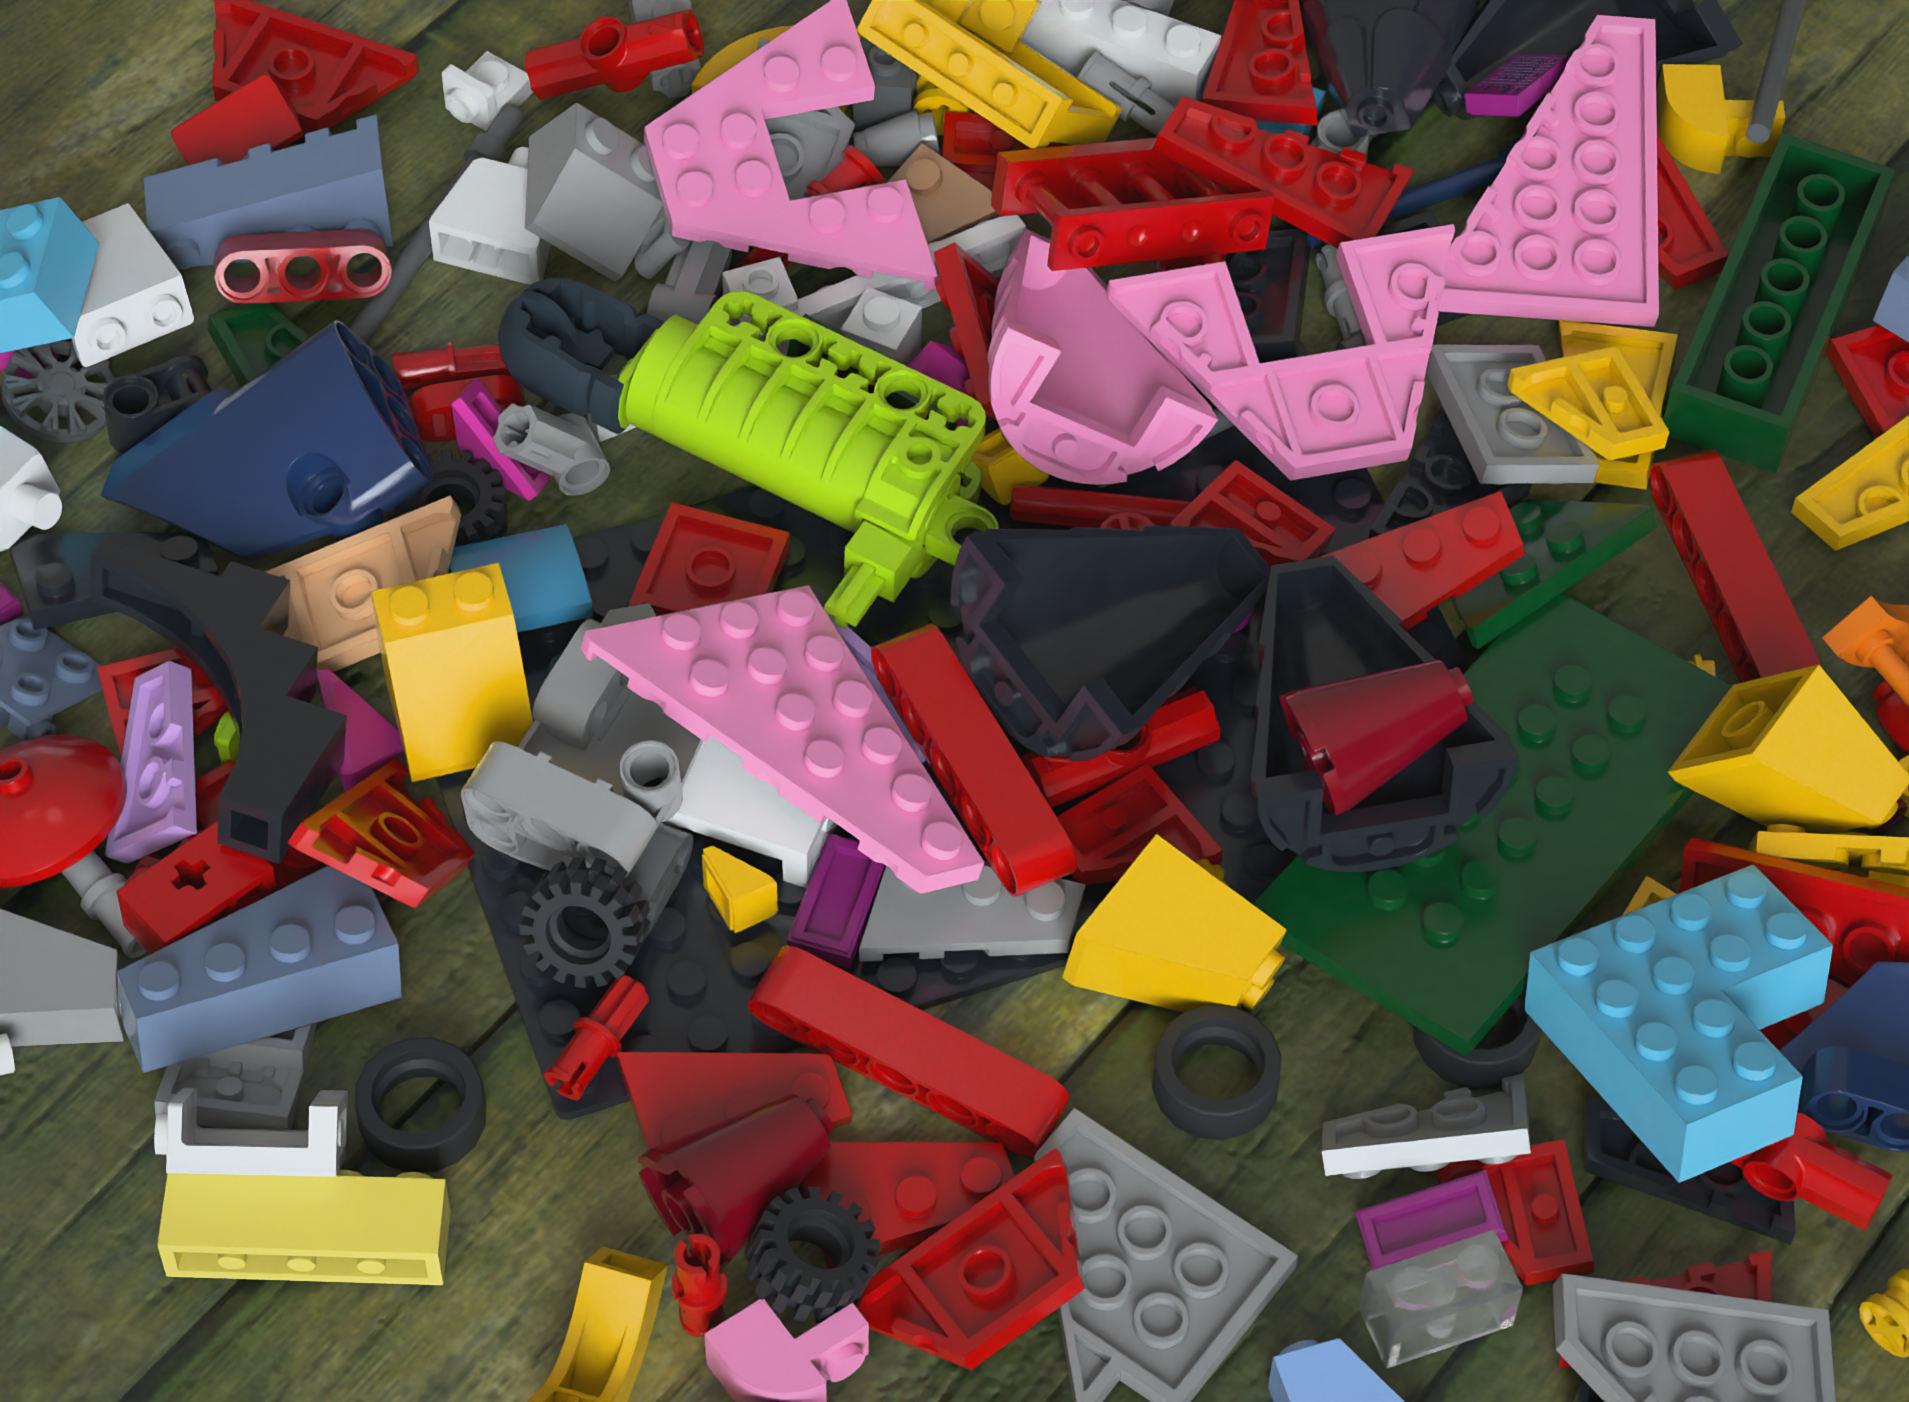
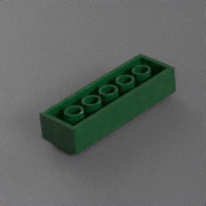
M1782 132L1671 387L1663 419L1669 430L1668 437L1706 450H1715L1718 454L1777 473L1830 340L1833 337L1883 215L1896 169Z

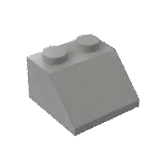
M575 103L529 136L525 229L612 281H617L626 272L660 212L663 203L646 146L612 125L608 120Z

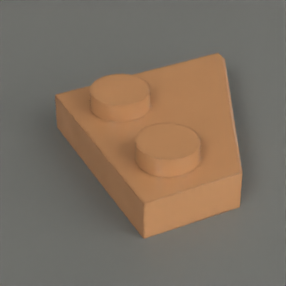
M923 143L918 146L887 182L906 179L927 244L956 235L989 218L999 217V214L991 207L992 191Z

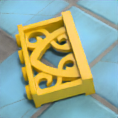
M872 0L856 29L858 34L1031 149L1047 148L1050 142L1069 145L1104 143L1121 114V107L1084 82H1081L1077 77L1022 41L1014 53H1008L961 24L958 25L922 0Z

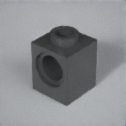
M860 39L875 84L874 100L853 104V122L855 123L853 130L864 131L866 128L912 111L914 99L917 96L916 84L918 73L869 40Z

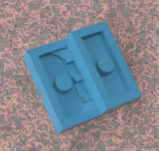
M567 524L454 547L449 573L499 563L513 610L517 633L593 617L591 596Z

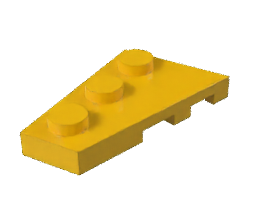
M1558 320V335L1562 357L1617 345L1660 417L1663 418L1678 351V334ZM1593 450L1600 463L1593 481L1594 483L1647 489L1655 451L1609 461Z
M1774 824L1767 826V831H1758L1748 844L1749 851L1865 878L1869 871L1909 876V837L1869 836L1857 832L1814 834L1806 833V829L1799 826Z

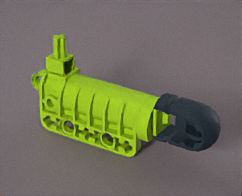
M548 278L529 285L516 295L508 304L502 317L498 331L501 357L514 380L531 393L576 415L584 416L590 413L593 423L616 434H620L631 424L854 533V536L845 547L844 578L824 605L825 612L834 616V623L846 629L848 624L856 627L878 595L894 602L911 577L914 579L921 577L929 570L937 558L955 566L962 546L953 538L956 531L962 528H975L981 532L986 529H998V522L994 515L976 504L981 490V471L974 461L971 460V457L983 441L986 425L985 410L978 401L756 294L746 291H733L723 295L716 301L699 325L676 314L665 322L647 313L638 316L635 307L585 283L569 278ZM744 314L751 316V323L743 321L737 327L730 325V318L738 320ZM760 332L766 334L765 341H760ZM795 339L810 346L811 350L800 357H789L782 354L777 347L786 340ZM614 353L624 356L628 360L627 364L618 374V379L602 372L603 368L614 356ZM822 353L828 355V360L822 358ZM852 366L859 370V375L850 373L845 379L837 376V369L846 371ZM868 384L875 386L874 393H868ZM904 391L918 398L919 403L909 409H898L889 405L885 398L890 393ZM931 405L937 407L936 412L931 410L929 413ZM959 418L965 421L968 420V427L960 425L955 431L946 428L947 422L954 423ZM961 478L964 479L963 486L960 485Z

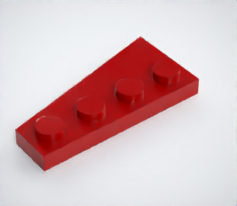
M1499 491L1318 558L1334 556L1402 620L1401 627H1404L1407 631L1426 619L1427 611L1450 596L1454 598L1460 597L1525 555L1523 542L1502 492Z
M1691 838L1686 844L1679 893L1754 864L1833 944L1829 975L1848 983V989L1876 962H1909V887L1697 838Z

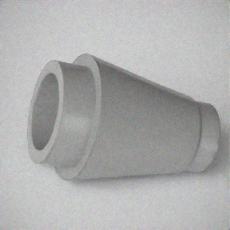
M915 109L866 128L864 131L853 133L855 148L861 151L876 167L902 166L921 143L941 155L933 112L918 114V110Z

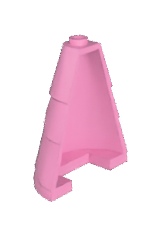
M1025 229L1009 255L998 284L991 331L992 339L987 359L989 365V395L992 409L1006 439L1026 461L1036 468L1057 478L1082 484L1098 485L1127 482L1128 474L1140 472L1152 466H1156L1157 470L1160 471L1175 463L1196 447L1218 421L1216 414L1212 411V407L1177 367L1107 299L1106 290L1108 286L1091 267L1051 271L1047 267L1050 239Z

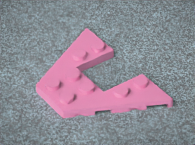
M847 0L829 1L644 127V143L673 237L697 242L715 241L725 248L748 252L750 245L788 253V261L826 269L846 267L851 269L856 275L869 278L873 277L874 272L922 281L925 282L924 289L936 290L934 280L938 277L906 179L790 201L765 123L766 119L874 100L875 84Z
M1454 224L1341 242L1339 244L1336 259L1367 346L1259 363L1226 262L1109 280L1106 296L1290 481L1406 461L1413 446L1417 425L1416 419L1425 385L1424 378L1429 354L1432 349L1439 314L1438 308L1444 289L1445 272L1455 227Z

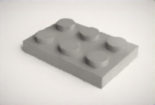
M1432 345L1426 373L1480 484L1593 483L1600 463L1593 450L1512 394L1507 387L1512 368L1547 361L1539 345Z

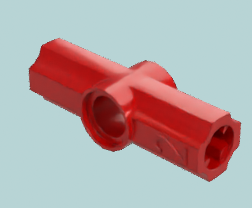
M690 9L625 26L618 18L612 16L601 17L590 23L579 38L536 48L533 51L527 52L525 70L529 77L531 90L539 100L605 84L611 91L616 93L628 92L638 87L645 80L649 72L696 61L697 58L704 57V39L700 31L699 20Z
M1193 687L1167 698L1135 737L1126 744L1119 745L1129 749H1113L1096 758L1080 762H1072L1071 757L1058 754L1047 758L1033 751L1023 755L1022 762L1050 807L1053 808L1102 787H1107L1145 763H1148L1152 768L1219 741L1220 726L1215 715L1214 706L1205 691H1198Z
M1797 1112L1794 1135L1730 1161V1163L1743 1169V1175L1747 1182L1763 1195L1786 1202L1800 1197L1865 1231L1877 1212L1893 1178V1174L1829 1143L1824 1129L1816 1121Z

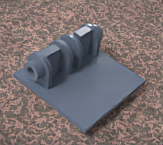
M27 614L1 625L0 726L8 724L7 729L18 736L21 741L37 736L55 735L56 726L51 723L54 714L103 690L97 667L101 665L49 629L33 630L30 617Z

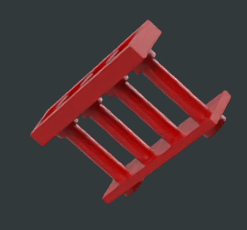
M1156 138L998 152L991 207L1000 217L1040 213L1052 226L1047 267L1051 271L1265 250L1275 195L1270 190L1229 194L1220 185L1154 151L1152 148Z

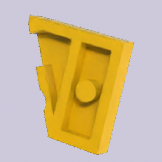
M1617 345L1510 370L1507 387L1512 394L1607 460L1611 461L1665 448L1669 430Z

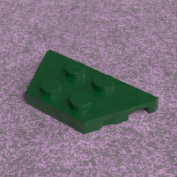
M1527 499L1521 504L1509 508L1523 542L1525 555L1460 597L1454 598L1451 596L1455 612L1459 620H1463L1471 645L1477 649L1481 648L1655 530L1657 526L1653 508L1641 504Z

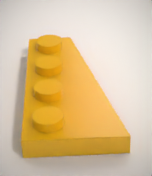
M1909 415L1795 498L1791 513L1835 551L1909 521Z

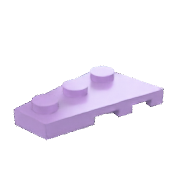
M171 661L165 662L135 677L120 763L126 777L127 796L123 811L117 823L108 834L105 856L128 864L179 842L186 837L197 834L191 669Z

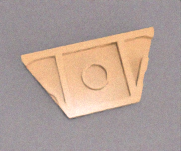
M451 495L266 571V573L290 580L288 628L283 636L318 647L317 671L329 669L335 672L381 653L371 591L448 574L461 518L460 509Z

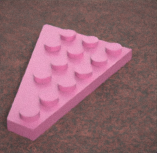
M1596 16L1587 30L1579 49L1573 52L1551 93H1547L1526 126L1523 137L1514 145L1491 187L1488 186L1470 214L1462 233L1451 244L1445 272L1446 279L1438 311L1655 327L1659 316L1655 19Z
M809 585L585 631L581 651L586 659L592 661L595 657L599 656L629 678L627 687L643 699L651 700L658 704L664 714L704 742L714 737L744 758L741 768L755 778L772 784L777 789L779 795L819 823L829 818L860 840L858 846L860 852L873 861L890 867L897 878L920 894L979 879L984 865L983 859Z

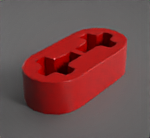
M492 375L478 378L503 411L512 403L521 407L527 406L523 386L517 383L513 377ZM476 378L432 384L422 387L413 393L409 398V406L422 440L428 442L457 440L451 404L467 384Z

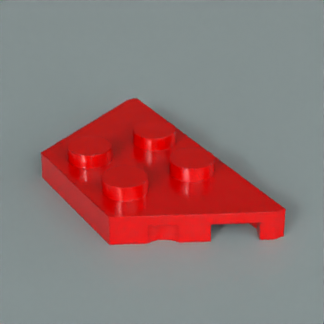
M214 0L216 30L213 32L215 63H213L212 87L214 98L217 102L262 74L269 73L288 94L304 131L313 132L334 127L416 77L419 72L418 56L416 54L251 0Z
M396 758L302 821L287 842L295 849L415 909L462 873L475 855L473 849L460 833L448 824L445 815L431 798H422L419 804L414 801L401 784L409 771Z
M1054 1148L873 1276L856 1304V1308L869 1323V1329L972 1370L1083 1291L1085 1286L1068 1168L1061 1153Z

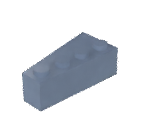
M377 114L357 119V129L332 135L329 128L306 133V143L274 151L270 143L248 149V154L241 161L225 165L218 158L145 177L144 193L147 229L177 269L213 265L214 253L219 244L226 238L239 234L361 229L374 232L381 237L386 247H391L393 242L388 192ZM240 258L233 260L231 263H247L251 261Z
M327 866L116 971L123 1026L143 1073L402 998L398 941L372 887L331 866Z

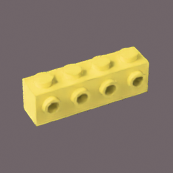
M339 1170L336 1177L167 1173L157 1246L167 1277L443 1285L451 1214L446 1180L433 1179L429 1175L418 1172L401 1173L396 1177H367L350 1170Z

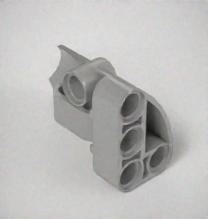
M650 603L609 610L601 623L593 619H587L582 623L541 686L532 712L534 722L518 747L500 741L491 743L461 790L467 824L476 837L485 844L520 861L551 871L553 865L562 860L568 867L573 857L584 856L586 868L591 867L595 858L607 860L604 872L613 875L617 866L628 872L625 876L627 878L661 822L672 818L680 810L683 801L682 788L703 740L664 714L658 704L651 700L643 699L627 687L629 678L599 656L589 661L581 651L584 633L587 630L656 617ZM658 777L665 780L662 784L655 787L642 786Z

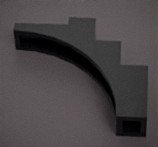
M103 538L91 553V601L132 617L173 642L205 672L226 702L239 737V750L237 761L219 795L218 844L279 864L291 846L287 843L300 823L311 815L344 763L347 715L310 703L316 694L318 647L283 636L288 628L290 580L232 561L223 574L217 576Z

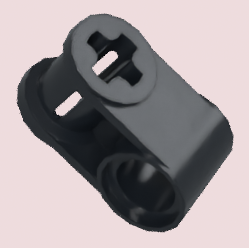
M196 355L177 356L156 367L132 375L120 376L107 385L102 398L109 441L116 451L124 454L205 395L213 392L207 382L208 369L203 359ZM183 373H186L188 375L186 378V382L182 376Z

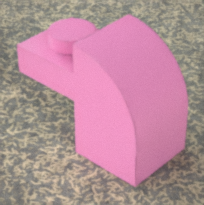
M765 1299L757 1300L704 1334L706 1364L735 1402H827L826 1381L830 1379L832 1382H838L847 1378L861 1366L865 1356L869 1354V1323L853 1303L795 1339Z

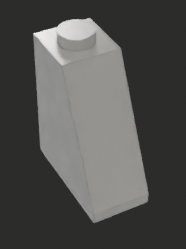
M0 909V1034L7 1033L11 1047L124 1041L125 1029L123 1026L116 972L122 969L118 950Z

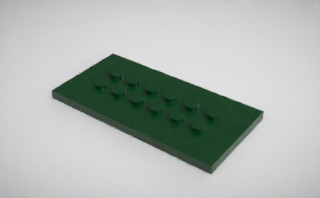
M1560 593L1501 633L1463 674L1471 690L1474 702L1510 736V743L1515 747L1519 756L1512 781L1494 809L1486 817L1479 815L1478 812L1475 813L1469 820L1457 828L1460 839L1445 848L1416 861L1396 867L1366 872L1329 871L1305 865L1301 855L1298 854L1253 903L1255 907L1287 929L1281 942L1282 946L1465 1057L1470 1054L1526 989L1530 952L1570 937L1693 795L1695 791L1675 782L1668 771L1732 687L1728 683L1563 593Z

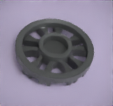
M72 339L71 342L56 341L18 349V352H14L7 364L2 378L1 395L4 406L11 418L21 428L38 438L57 443H73L91 438L107 426L103 401L99 399H103L104 389L111 381L115 380L108 367L110 363L108 359L89 367H83L80 371L76 370L73 367L79 359ZM52 354L66 355L68 360L58 362ZM38 356L45 368L34 357ZM19 367L33 374L35 378L27 379L14 375ZM96 373L102 383L89 382L86 380V377ZM34 392L33 394L17 398L14 396V394ZM39 406L48 415L41 424L26 413L33 407ZM79 408L86 409L97 419L85 425L77 411ZM58 416H67L68 429H58Z

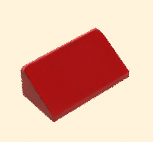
M269 73L262 74L171 130L174 143L188 166L218 158L225 165L241 161L248 154V149L270 143L274 151L281 150L306 134L288 94Z

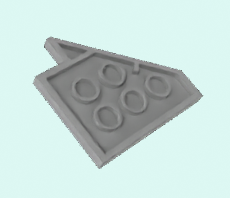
M1073 1108L1034 1155L1035 1163L1056 1148L1061 1153L1068 1168L1085 1286L1083 1291L1057 1309L1073 1402H1103L1119 1381L1150 1402H1191L1296 1269L1298 1255Z
M1563 1273L1553 1284L1555 1350L1604 1402H1836L1829 1310Z

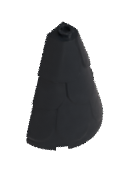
M1299 0L1305 39L1318 61L1323 83L1354 138L1412 129L1451 65V54L1477 14V6L1481 0Z
M1485 0L1452 52V63L1432 94V97L1438 108L1448 117L1455 115L1457 118L1466 121L1490 116L1467 113L1464 93L1516 53L1568 55L1570 59L1573 52L1579 49L1587 30L1597 15L1655 19L1656 72L1661 71L1662 64L1690 65L1721 58L1729 51H1733L1743 45L1717 0H1698L1695 2L1692 0ZM1545 96L1531 107L1540 106Z
M1145 525L1142 530L1072 527L1071 530L986 529L983 532L968 535L956 559L951 586V605L961 606L964 634L955 639L968 676L997 722L1014 739L1035 753L1047 758L1058 754L1071 757L1072 762L1086 761L1101 756L1119 745L1126 744L1135 737L1163 702L1182 688L1202 661L1213 656L1223 647L1266 592L1271 568L1240 529Z
M1334 556L1271 565L1259 639L1258 663L1261 675L1256 699L1257 731L1251 772V793L1265 833L1281 851L1288 848L1300 854L1305 865L1318 869L1338 872L1375 871L1416 861L1460 839L1457 832L1459 826L1477 812L1479 815L1486 817L1501 800L1512 781L1519 756L1515 747L1510 743V736L1474 702L1465 707L1468 718L1465 723L1349 811L1342 812L1336 816L1328 811L1323 803L1324 788L1317 770L1306 771L1301 760L1304 758L1297 737L1294 739L1291 737L1281 710L1279 697L1291 692L1293 689L1436 661L1430 653L1401 627L1402 620Z

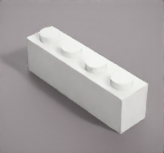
M1041 0L1042 3L1021 40L1075 77H1078L1088 59L1098 51L1102 54V57L1124 70L1136 80L1144 77L1152 83L1151 90L1176 107L1182 96L1202 102V96L1220 45L1221 35L1123 0ZM1118 84L1113 85V88L1125 97L1144 103Z

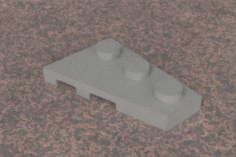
M984 861L978 880L920 894L897 878L890 867L886 866L859 948V962L883 961V954L919 952V959L944 958V951L983 950L988 956L1068 953L1085 898V884L1059 878L1022 895L1012 897L1003 887L989 862Z

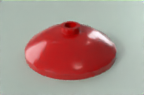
M43 735L28 738L0 749V888L31 884L66 870L92 852L111 832L126 802L127 782L117 758L106 746L81 736Z

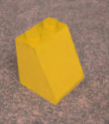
M499 563L371 591L384 677L411 781L416 782L476 768L491 743L495 741L505 742L518 747L531 727L533 719L514 614Z
M1819 664L1734 684L1668 771L1675 782L1766 827L1774 824L1795 825L1805 828L1806 833L1833 834L1861 827L1873 829L1884 824L1897 811L1898 803L1896 801L1909 785V774Z
M1156 834L1076 933L1062 978L1073 986L1180 1012L1207 1005L1229 1006L1238 1009L1243 1005L1252 1012L1270 990L1275 981L1272 977L1285 960V957L1278 953L1277 950L1287 929Z

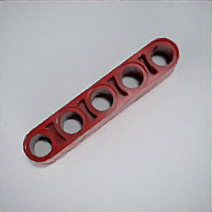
M1709 450L1652 464L1649 477L1654 502L1739 682L1743 683L1818 664L1821 666L1813 645L1719 454L1715 450Z
M930 623L873 646L871 648V660L878 681L1006 891L1012 897H1017L1075 872L1077 868L1076 857L1066 831L939 628Z
M781 946L747 1003L750 1012L770 1028L820 1054H831L834 1061L991 1142H1002L1004 1149L1023 1157L1034 1158V1155L1049 1138L1070 1100L1069 1093L1064 1086L1047 1074L797 947Z

